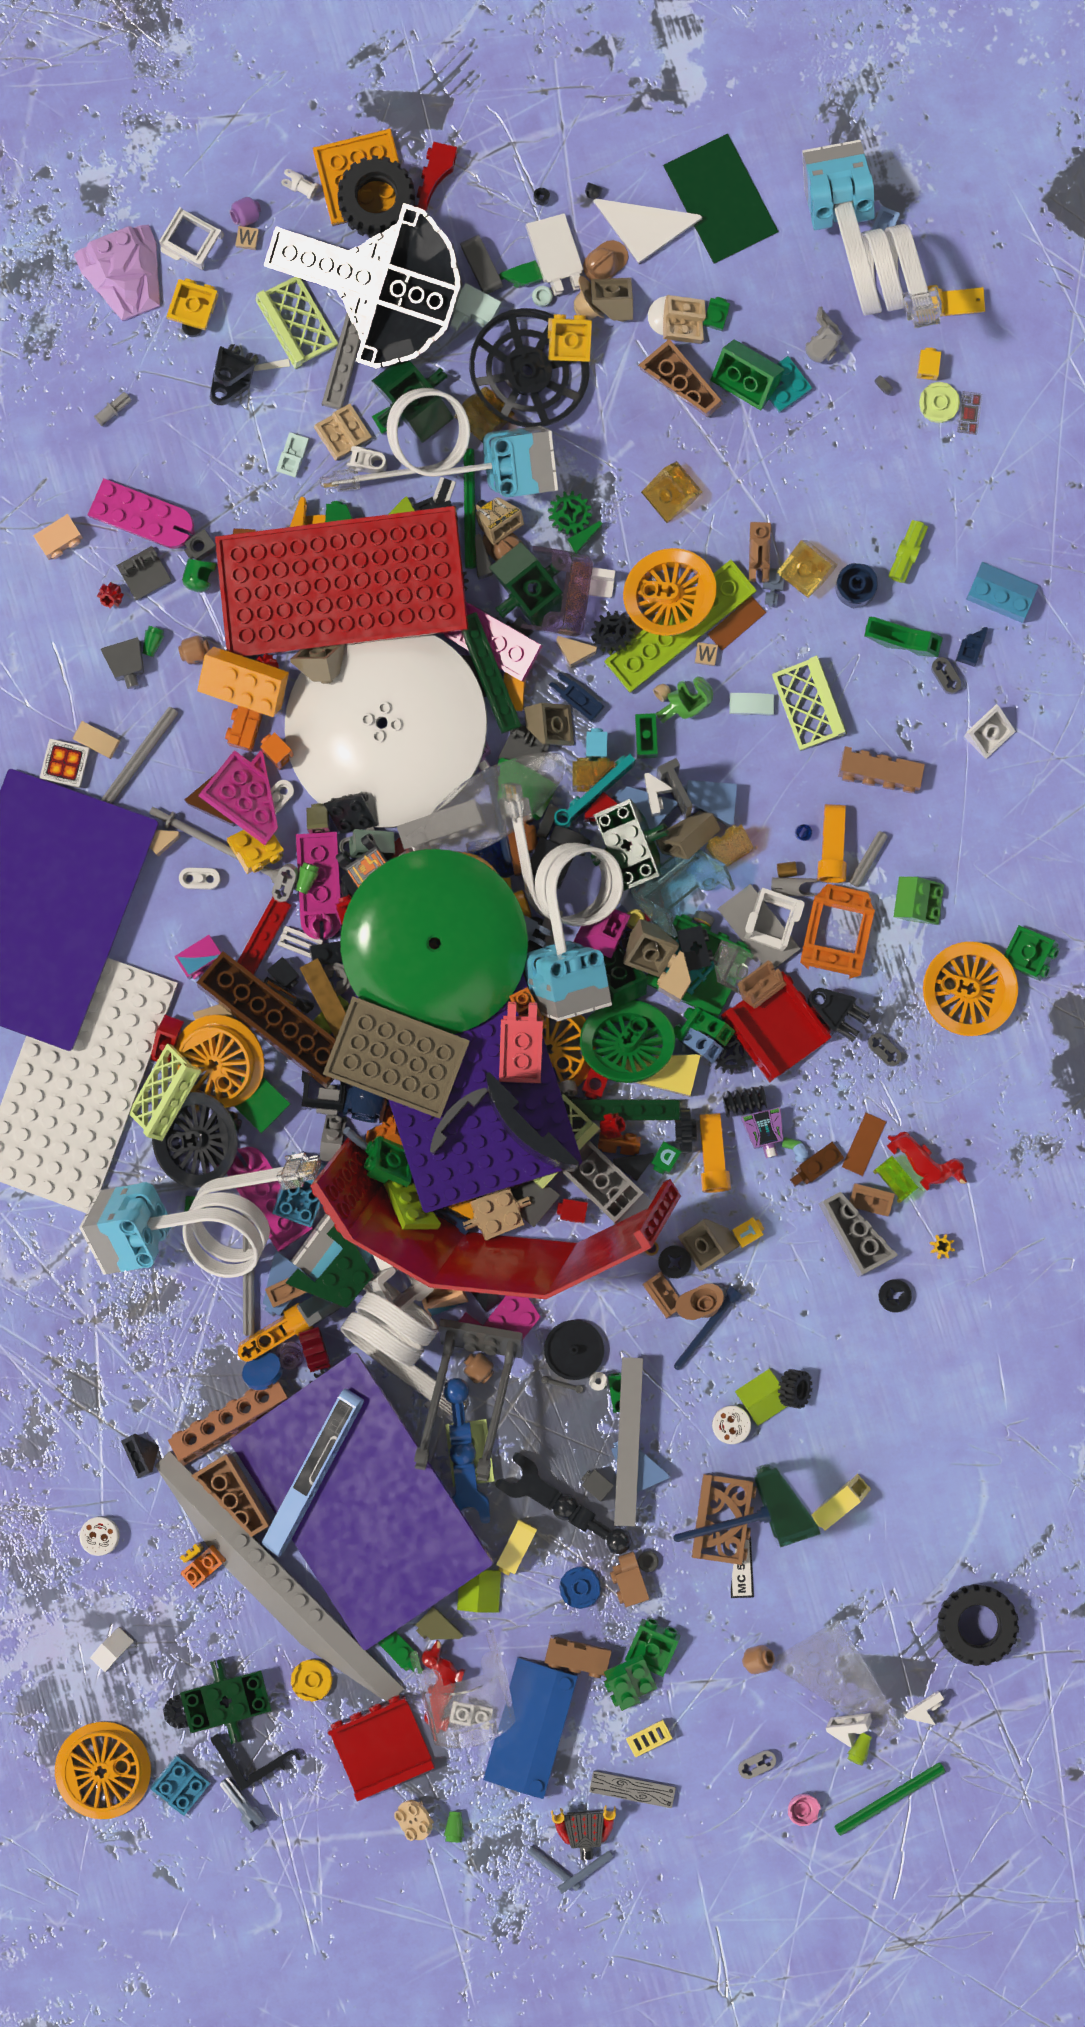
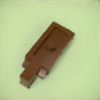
M832 1141L795 1169L798 1174L791 1178L790 1181L794 1187L802 1181L808 1184L839 1163L844 1157Z

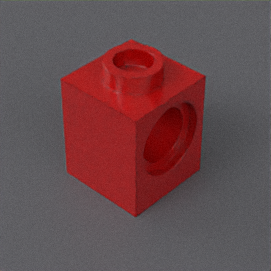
M590 1067L582 1091L586 1092L584 1096L591 1099L602 1098L608 1078L601 1076ZM592 1079L600 1080L601 1087L599 1089L593 1090L590 1088L589 1083Z
M563 1199V1203L558 1202L557 1215H560V1220L585 1224L588 1203Z

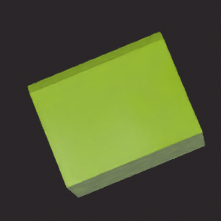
M770 1369L735 1391L757 1426L787 1407L780 1402L778 1389L781 1386H778L779 1381Z
M484 1570L459 1587L457 1610L477 1613H499L501 1572L499 1570Z

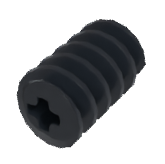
M762 1085L759 1086L758 1092L754 1087H751L750 1093H748L746 1088H743L741 1095L737 1089L734 1090L733 1096L730 1091H726L725 1097L722 1095L726 1117H729L730 1111L737 1116L739 1109L745 1115L747 1108H749L751 1113H754L755 1107L758 1108L759 1112H762L763 1105L767 1108Z

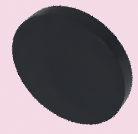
M568 1320L558 1324L550 1331L545 1341L544 1355L548 1366L555 1374L568 1380H580L592 1375L601 1365L604 1357V1343L599 1332L589 1323L581 1320Z

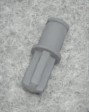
M122 393L110 404L107 403V406L94 415V418L103 426L112 417L118 416V412L131 402V398L127 393Z

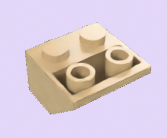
M679 951L678 955H672L667 966L670 969L667 973L663 971L657 981V985H659L658 991L678 1003L682 1000L691 983L684 953Z

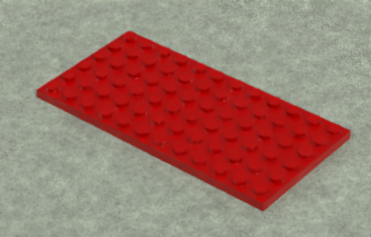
M455 506L215 537L226 651L243 657L299 651L302 649L468 630Z

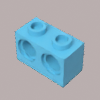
M592 728L591 732H587L586 762L607 763V732H603L601 728Z

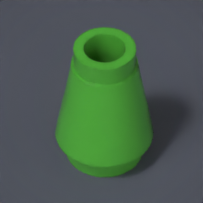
M306 862L300 866L297 891L308 894V891L319 875V867Z
M449 1812L444 1832L445 1842L462 1843V1838L464 1837L462 1812Z

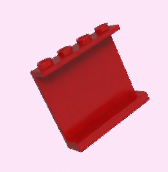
M783 971L781 973L786 985L757 1008H753L742 1000L721 1015L724 1022L735 1030V1037L769 1083L832 1038L829 1028L820 1022L815 1009L809 1007L804 994L801 991H797L793 985L792 978Z
M396 1695L388 1699L389 1703L385 1705L375 1704L369 1707L370 1711L364 1714L360 1711L350 1715V1720L342 1722V1720H338L330 1724L331 1728L327 1731L328 1735H331L353 1787L357 1802L435 1768L406 1696L400 1697V1695Z

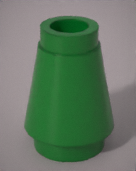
M148 626V629L145 630L142 654L154 657L165 637L163 635L164 630Z

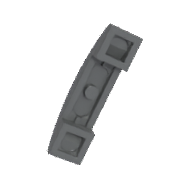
M486 1088L478 1089L464 1096L447 1111L435 1130L430 1153L434 1155L446 1142L447 1137L442 1132L467 1103L474 1108L488 1093Z

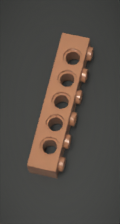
M279 1380L274 1385H269L265 1390L250 1389L238 1400L233 1399L224 1408L210 1412L207 1418L197 1420L188 1429L174 1433L168 1442L178 1461L185 1466L230 1440L289 1397ZM269 1395L268 1401L261 1403L262 1397ZM246 1406H251V1410L248 1413H243V1409ZM233 1416L232 1422L225 1424L226 1418ZM210 1427H215L212 1434H207V1430ZM193 1437H197L196 1442L192 1445H189V1440Z

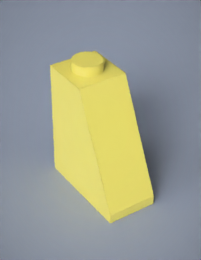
M856 1474L813 1512L814 1522L826 1531L858 1505L870 1492V1487L859 1474Z
M520 1519L518 1520L496 1564L499 1566L498 1570L508 1576L510 1573H516L537 1531L536 1527Z

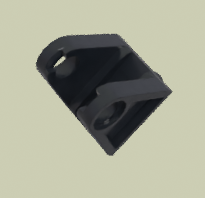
M230 344L228 349L220 346L210 390V400L214 404L226 405L249 389L254 366L259 361L256 354L250 359L253 353H248L245 358L239 355L241 350L238 346L232 351L235 344ZM222 392L226 396L218 398L215 396V393Z
M816 988L808 997L809 1007L815 1009L818 1014L817 1018L829 1028L830 1033L833 1035L834 1032H838L852 1043L860 1031L844 1022V1017L850 1015L865 1025L867 1019L871 1016L870 1013L856 1005V998L824 988ZM814 996H821L824 999V1003L817 1004L814 1001Z

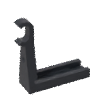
M218 1734L210 1738L241 1791L278 1767L285 1770L286 1766L283 1765L282 1761L289 1755L293 1754L296 1756V1760H300L298 1752L289 1750L247 1776L248 1780H245Z

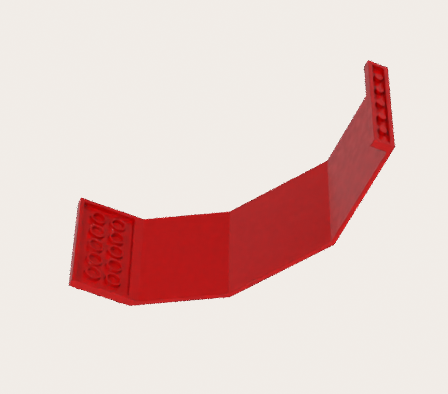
M349 1138L346 1139L310 1185L313 1195L319 1199L325 1213L330 1216L336 1230L342 1234L344 1239L424 1285L438 1289L548 1299L652 1248L681 1197L677 1188L669 1179L663 1182L647 1209L578 1243L502 1235L485 1240L481 1233L467 1232L464 1235L459 1232L455 1225L437 1215L435 1216L441 1223L438 1229H402L383 1183L367 1176L364 1164L369 1155Z

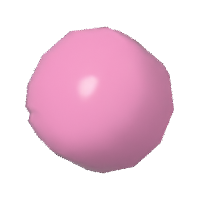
M798 1794L789 1802L788 1816L793 1823L799 1826H809L818 1819L821 1806L817 1799L811 1795Z

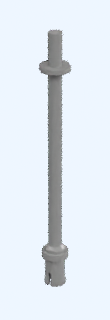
M155 807L151 808L149 814L166 822L164 826L166 829L172 825L237 859L231 847L176 819L175 812L168 815ZM265 865L260 872L269 876L272 883H275L280 868L273 870Z

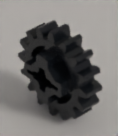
M608 611L605 618L600 615L601 621H594L596 628H591V632L594 634L591 638L595 642V647L600 648L601 653L607 650L609 655H612L613 651H616L619 655L620 649L627 651L626 645L632 646L631 639L636 638L633 632L636 629L634 624H632L631 618H627L625 613L619 616L618 611H615L614 615H611Z
M734 1034L730 1038L734 1039V1042L727 1043L726 1046L712 1038V1040L724 1048L720 1053L721 1057L719 1059L717 1057L714 1062L717 1064L714 1068L715 1070L720 1067L722 1068V1074L729 1070L730 1075H732L734 1069L739 1073L741 1072L740 1066L745 1068L748 1066L745 1060H751V1057L747 1055L748 1053L744 1048L743 1057L739 1053L741 1043ZM735 1045L733 1055L731 1054L724 1059L727 1052L726 1049L729 1050ZM733 1061L734 1063H737V1064H735V1065H726L725 1063H726V1062Z
M680 1108V1120H675L676 1142H681L682 1153H692V1142H697L696 1120L691 1119L690 1108Z

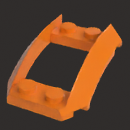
M827 884L819 894L814 896L800 963L808 970L809 966L849 975V979L861 976L875 909H873L871 904V898L867 892ZM823 905L863 914L854 953L814 945Z

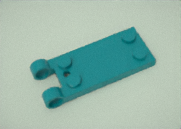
M631 754L627 757L622 755L615 762V767L581 798L577 796L570 802L568 810L559 809L554 815L555 826L568 829L571 823L588 809L603 792L608 791L635 766L636 759ZM560 817H566L568 821L565 823H560L557 821V819Z

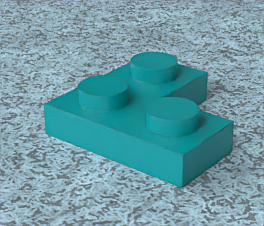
M789 356L777 363V365L785 369L780 380L782 385L774 391L769 399L779 413L812 390L811 385Z

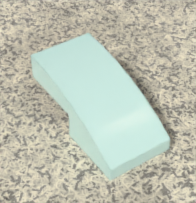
M289 432L284 451L281 453L276 469L277 472L296 478L309 438Z
M730 693L729 714L774 715V694Z

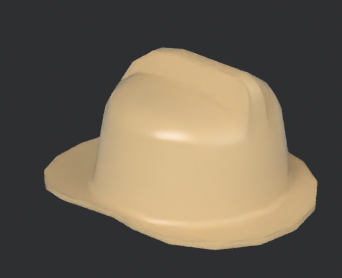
M580 276L578 283L581 291L574 300L576 314L586 315V319L589 320L597 316L604 318L605 314L592 304L591 283L584 276Z

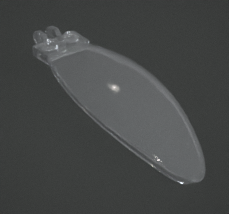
M552 752L530 754L501 762L477 773L445 797L423 826L405 837L411 848L400 855L424 849H443L474 853L500 841L514 832L505 785L514 786L515 792L518 793L524 824L545 804L561 783L567 770L566 758L561 754Z

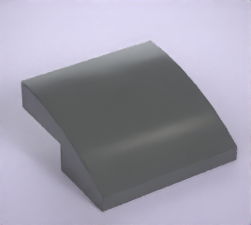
M533 1180L522 1183L512 1192L513 1197L517 1201L527 1196L530 1200L522 1202V1204L530 1201L531 1205L520 1208V1215L533 1227L537 1225L560 1197L550 1186L546 1185L542 1189Z

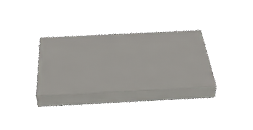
M749 884L717 910L741 941L748 945V950H750L758 963L763 965L769 960L775 969L798 952L800 947L791 936L787 947L783 951L744 938L749 915L753 912L758 893ZM762 901L754 931L782 939L785 928L766 903Z

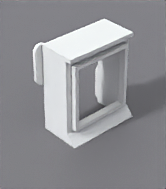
M179 207L159 241L161 252L174 260H180L181 258L204 270L205 259L217 239L224 237V233L222 230ZM183 218L209 233L196 256L170 242L171 237Z
M762 888L758 893L753 912L749 915L744 938L783 951L788 945L794 922H798L801 918L804 902ZM762 901L790 910L782 939L754 931Z
M395 1267L378 1271L368 1282L373 1293L385 1298L402 1310L415 1300L422 1301L434 1290V1288H430L407 1275L412 1285L392 1301L383 1283L398 1270Z

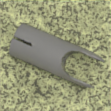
M772 877L771 891L786 896H816L817 893H806L801 891L799 887L805 882H818V880L811 878Z

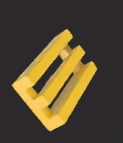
M200 1542L194 1544L193 1548H190L185 1554L180 1556L184 1563L191 1561L203 1550L204 1547Z

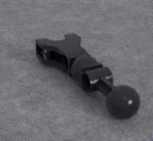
M515 1452L513 1454V1461L522 1469V1477L517 1483L513 1484L503 1479L497 1480L495 1486L512 1498L528 1496L549 1510H552L558 1519L563 1521L569 1520V1523L583 1532H586L587 1529L605 1540L607 1549L613 1554L621 1555L629 1550L631 1537L626 1530L622 1528L611 1530L594 1519L596 1514L581 1504L578 1505L577 1500L573 1496L562 1494L561 1491L542 1480L538 1475V1468L535 1462L520 1453Z

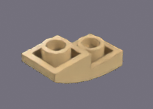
M81 721L72 738L110 759L120 743V740Z

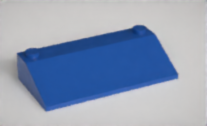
M517 1658L483 1780L526 1795L544 1799L578 1678L577 1674Z

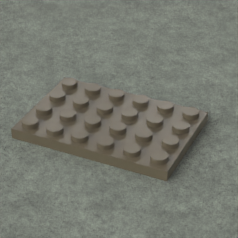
M352 996L323 1075L440 1119L470 1041Z

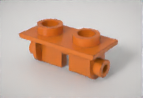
M600 1132L598 1149H601L602 1152L616 1153L617 1146H620V1154L635 1156V1154H639L641 1137H637L633 1133H626L619 1138L607 1139V1135H603Z

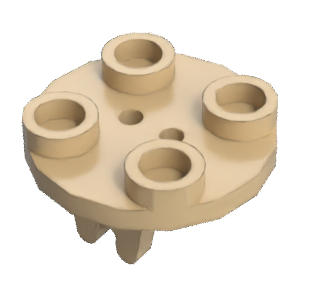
M404 1801L394 1813L396 1821H398L408 1840H424L431 1834L432 1824L434 1823L433 1819H431L428 1811L423 1806L422 1801Z

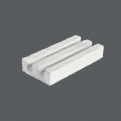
M285 926L277 945L311 958L310 953L283 943L286 939L306 948L312 946L288 936L287 933H292L317 944H323V940L313 939L305 933Z

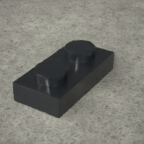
M341 941L309 946L311 961L318 958L321 965L342 962Z

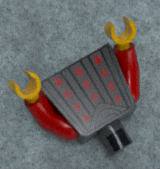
M605 1805L604 1810L566 1813L560 1808L561 1813L555 1815L552 1810L551 1817L556 1831L563 1842L570 1845L571 1848H580V1860L593 1859L592 1847H601V1843L608 1839L613 1829L616 1816L615 1806L613 1811H607V1806Z

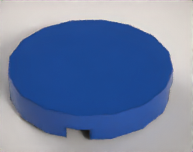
M265 1352L245 1364L242 1377L250 1389L265 1390L269 1385H274L279 1380L283 1372V1366L275 1354Z
M575 1567L563 1575L559 1589L560 1595L566 1604L582 1609L588 1608L596 1602L600 1595L601 1586L599 1578L592 1570L585 1567Z

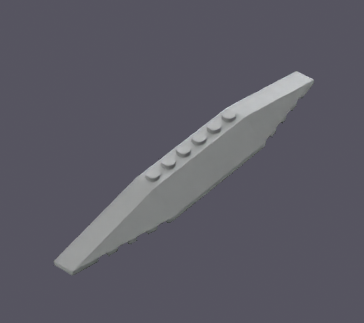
M171 1451L155 1465L208 1548L211 1545L217 1548L226 1559L223 1563L225 1568L301 1645L387 1703H389L388 1699L399 1695L404 1690L367 1650H363L357 1640L261 1546L254 1536L251 1537L218 1504L219 1502L191 1476L193 1474L178 1461Z

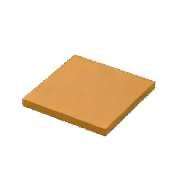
M391 128L313 147L332 226L347 223V221L343 220L339 210L338 185L340 180L343 179L345 170H350L351 164L354 162L360 163V159L364 157L367 160H371L372 156H378V159L381 160L384 157H388L390 162L394 163V161H397L399 163ZM380 181L365 184L358 191L357 195L360 207L370 213H382L389 210L394 205L396 199L394 189L387 183Z

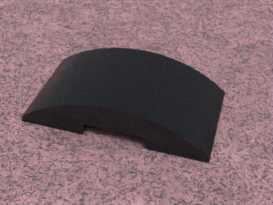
M488 1072L486 1080L492 1107L501 1125L510 1137L523 1150L541 1162L561 1170L575 1172L578 1169L579 1162L549 1132L542 1138L518 1113L519 1101Z

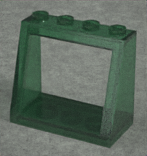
M768 1464L756 1467V1472H753V1476L763 1506H767L772 1521L769 1524L776 1545L781 1548L821 1534L818 1525L777 1468Z

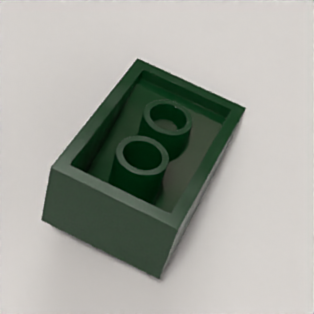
M619 944L612 958L603 955L612 1003L609 1007L612 1010L647 993L648 977L641 970L623 964L625 951Z

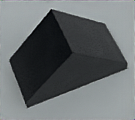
M654 1153L613 1159V1164L635 1181H638L654 1159Z

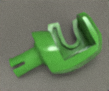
M697 676L693 679V683L698 693L692 694L685 681L678 682V690L667 694L670 704L656 712L657 717H661L660 721L665 723L675 714H679L683 719L700 714L713 701L712 686L703 677Z

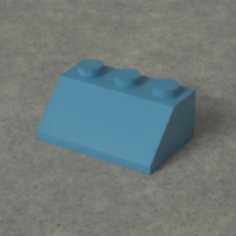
M982 562L966 600L1023 623L1038 585Z

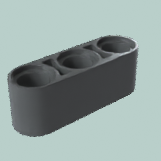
M474 236L460 243L461 249L482 292L490 294L502 288L501 279L480 236Z

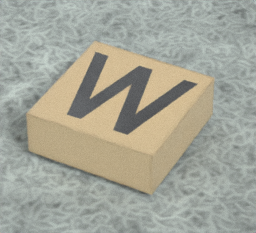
M238 226L235 246L237 248L256 250L259 229Z
M698 642L695 664L715 666L718 645Z

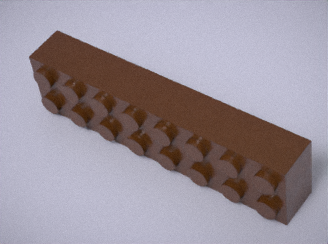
M222 951L196 982L198 988L327 1089L334 1078L323 1075L336 1039Z

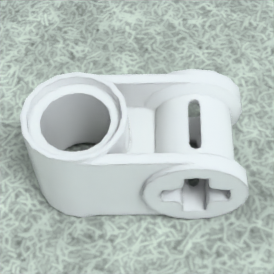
M358 446L351 447L352 455L350 462L347 463V468L371 474L387 470V462L382 453ZM375 460L383 462L379 467H374L372 464Z

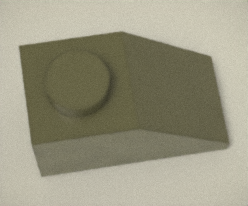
M322 803L311 804V808H306L308 832H330L329 813Z
M434 1606L416 1624L418 1627L416 1631L424 1639L427 1637L430 1640L461 1639L464 1635Z

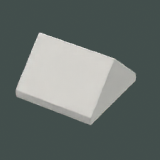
M996 704L966 732L964 737L987 759L1016 731L999 705Z

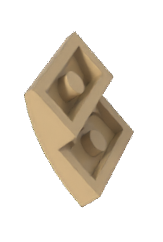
M667 295L663 315V339L701 344L704 341L705 300Z
M351 404L333 412L332 416L314 426V429L335 461L352 452V446L360 447L372 438Z

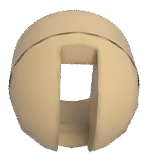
M660 684L653 689V693L661 702H664L668 699L667 694L671 693L668 685Z

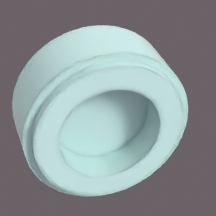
M546 286L535 288L532 294L534 304L538 307L550 305L553 299L552 291Z

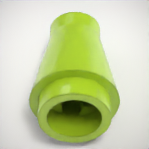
M861 1733L853 1747L847 1752L849 1754L847 1759L862 1766L867 1761L872 1737Z

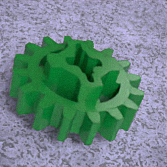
M563 491V497L556 495L557 501L550 502L553 508H548V513L553 515L549 516L548 519L549 521H554L552 528L559 527L558 533L564 530L566 531V536H568L570 531H573L575 535L578 529L580 531L584 530L583 525L589 526L590 522L587 519L592 518V514L588 513L591 510V506H586L588 503L587 498L581 500V493L574 496V491H571L570 495ZM571 501H575L580 505L576 506L575 504L571 503ZM563 503V508L556 512L559 505ZM567 506L569 507V510H571V512H574L572 520L571 517H569V515L567 514ZM583 515L582 520L577 524L576 520ZM561 521L568 523L569 526L562 524Z

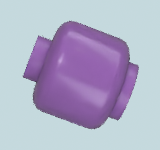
M244 197L232 204L230 210L231 219L236 225L248 226L259 220L261 207L256 200Z

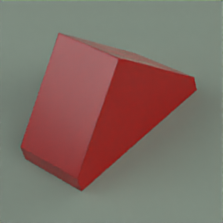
M603 792L586 811L585 822L596 821L594 814L618 803Z

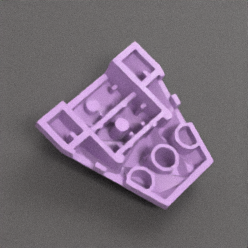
M139 225L134 228L132 226L125 227L90 241L87 247L80 249L74 254L81 274L92 284L94 289L105 299L106 303L122 321L160 307L157 243L149 225Z

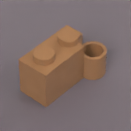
M634 1551L618 1556L620 1564L612 1566L613 1571L610 1572L613 1584L618 1583L620 1591L616 1593L620 1604L624 1603L625 1607L649 1600Z

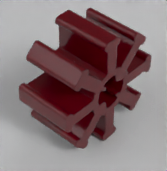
M319 1327L299 1332V1340L310 1373L331 1367Z

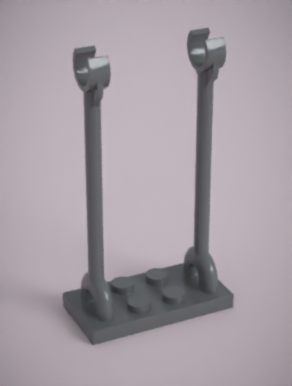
M440 1319L439 1333L440 1342L444 1345L443 1354L420 1447H417L415 1453V1469H426L429 1457L428 1447L450 1356L454 1351V1347H459L470 1352L481 1351L488 1355L498 1354L505 1356L483 1456L479 1459L476 1471L478 1473L477 1480L488 1481L491 1468L490 1458L511 1369L515 1358L522 1359L524 1352L523 1335L515 1331Z

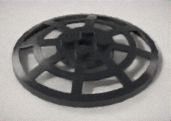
M531 308L513 309L501 313L482 328L471 348L469 372L476 394L493 414L513 425L544 427L559 422L567 417L582 400L589 381V362L580 361L581 383L578 393L566 388L569 380L568 365L578 361L548 360L546 354L542 352L546 344L549 345L548 325L543 333L531 329L519 330L516 317H533L548 322V319L554 318V315ZM508 320L511 332L501 336L494 345L483 339L486 333L494 326ZM520 336L534 337L539 339L536 347L523 346ZM513 339L515 349L508 356L498 350L504 342ZM480 346L489 354L486 360V376L476 378L475 357ZM493 357L504 363L503 373L492 375ZM529 366L532 369V375L524 374L522 368ZM562 367L563 377L561 385L550 380L552 369ZM506 381L507 385L512 389L508 398L499 391L495 383ZM490 385L494 394L505 403L501 412L496 410L486 400L479 386ZM545 387L556 392L545 403L541 402L538 394ZM519 394L530 395L534 406L520 405L515 403ZM562 395L573 399L571 405L564 412L552 419L548 418L545 409L555 404ZM512 408L524 412L536 411L541 422H522L508 417Z

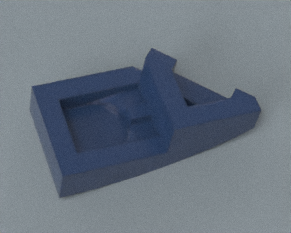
M987 627L974 634L966 635V638L962 640L955 661L973 667L976 666L988 631Z

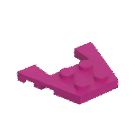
M506 1295L483 1325L466 1312L458 1322L520 1332L524 1339L541 1316L529 1298Z

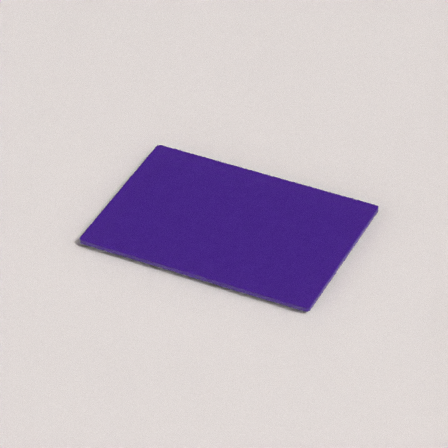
M14 769L7 771L0 789L1 1027L66 1051L73 1050L159 823L157 820Z
M523 973L513 994L527 987ZM510 998L488 1020L469 1030L454 1034L470 1042L440 1119L389 1100L420 1203L425 1213L563 1171L534 1158L510 1137L497 1118L488 1093L475 1108L467 1103L442 1132L447 1137L446 1142L434 1155L430 1153L435 1130L447 1111L471 1092L481 1088L488 1090L486 1080L488 1072L499 1081L501 1019H503V1016L508 1015V1002H511ZM542 1035L541 1083H500L519 1101L518 1113L542 1138L549 1132L579 1162V1166L582 1164L581 1155Z
M355 1352L230 1440V1444L274 1513L277 1514L341 1392L347 1388L364 1399L361 1409L296 1529L292 1541L361 1648L368 1650L492 1566L493 1560L429 1461L425 1470L415 1469L416 1462H414L417 1447H419L360 1355Z

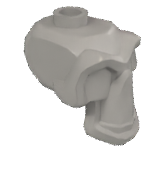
M822 306L818 308L816 316L817 322L822 327L816 332L818 335L812 336L811 341L807 342L805 347L808 357L817 363H821L825 359L829 361L837 353L834 349L839 345L843 335L838 325L829 318Z

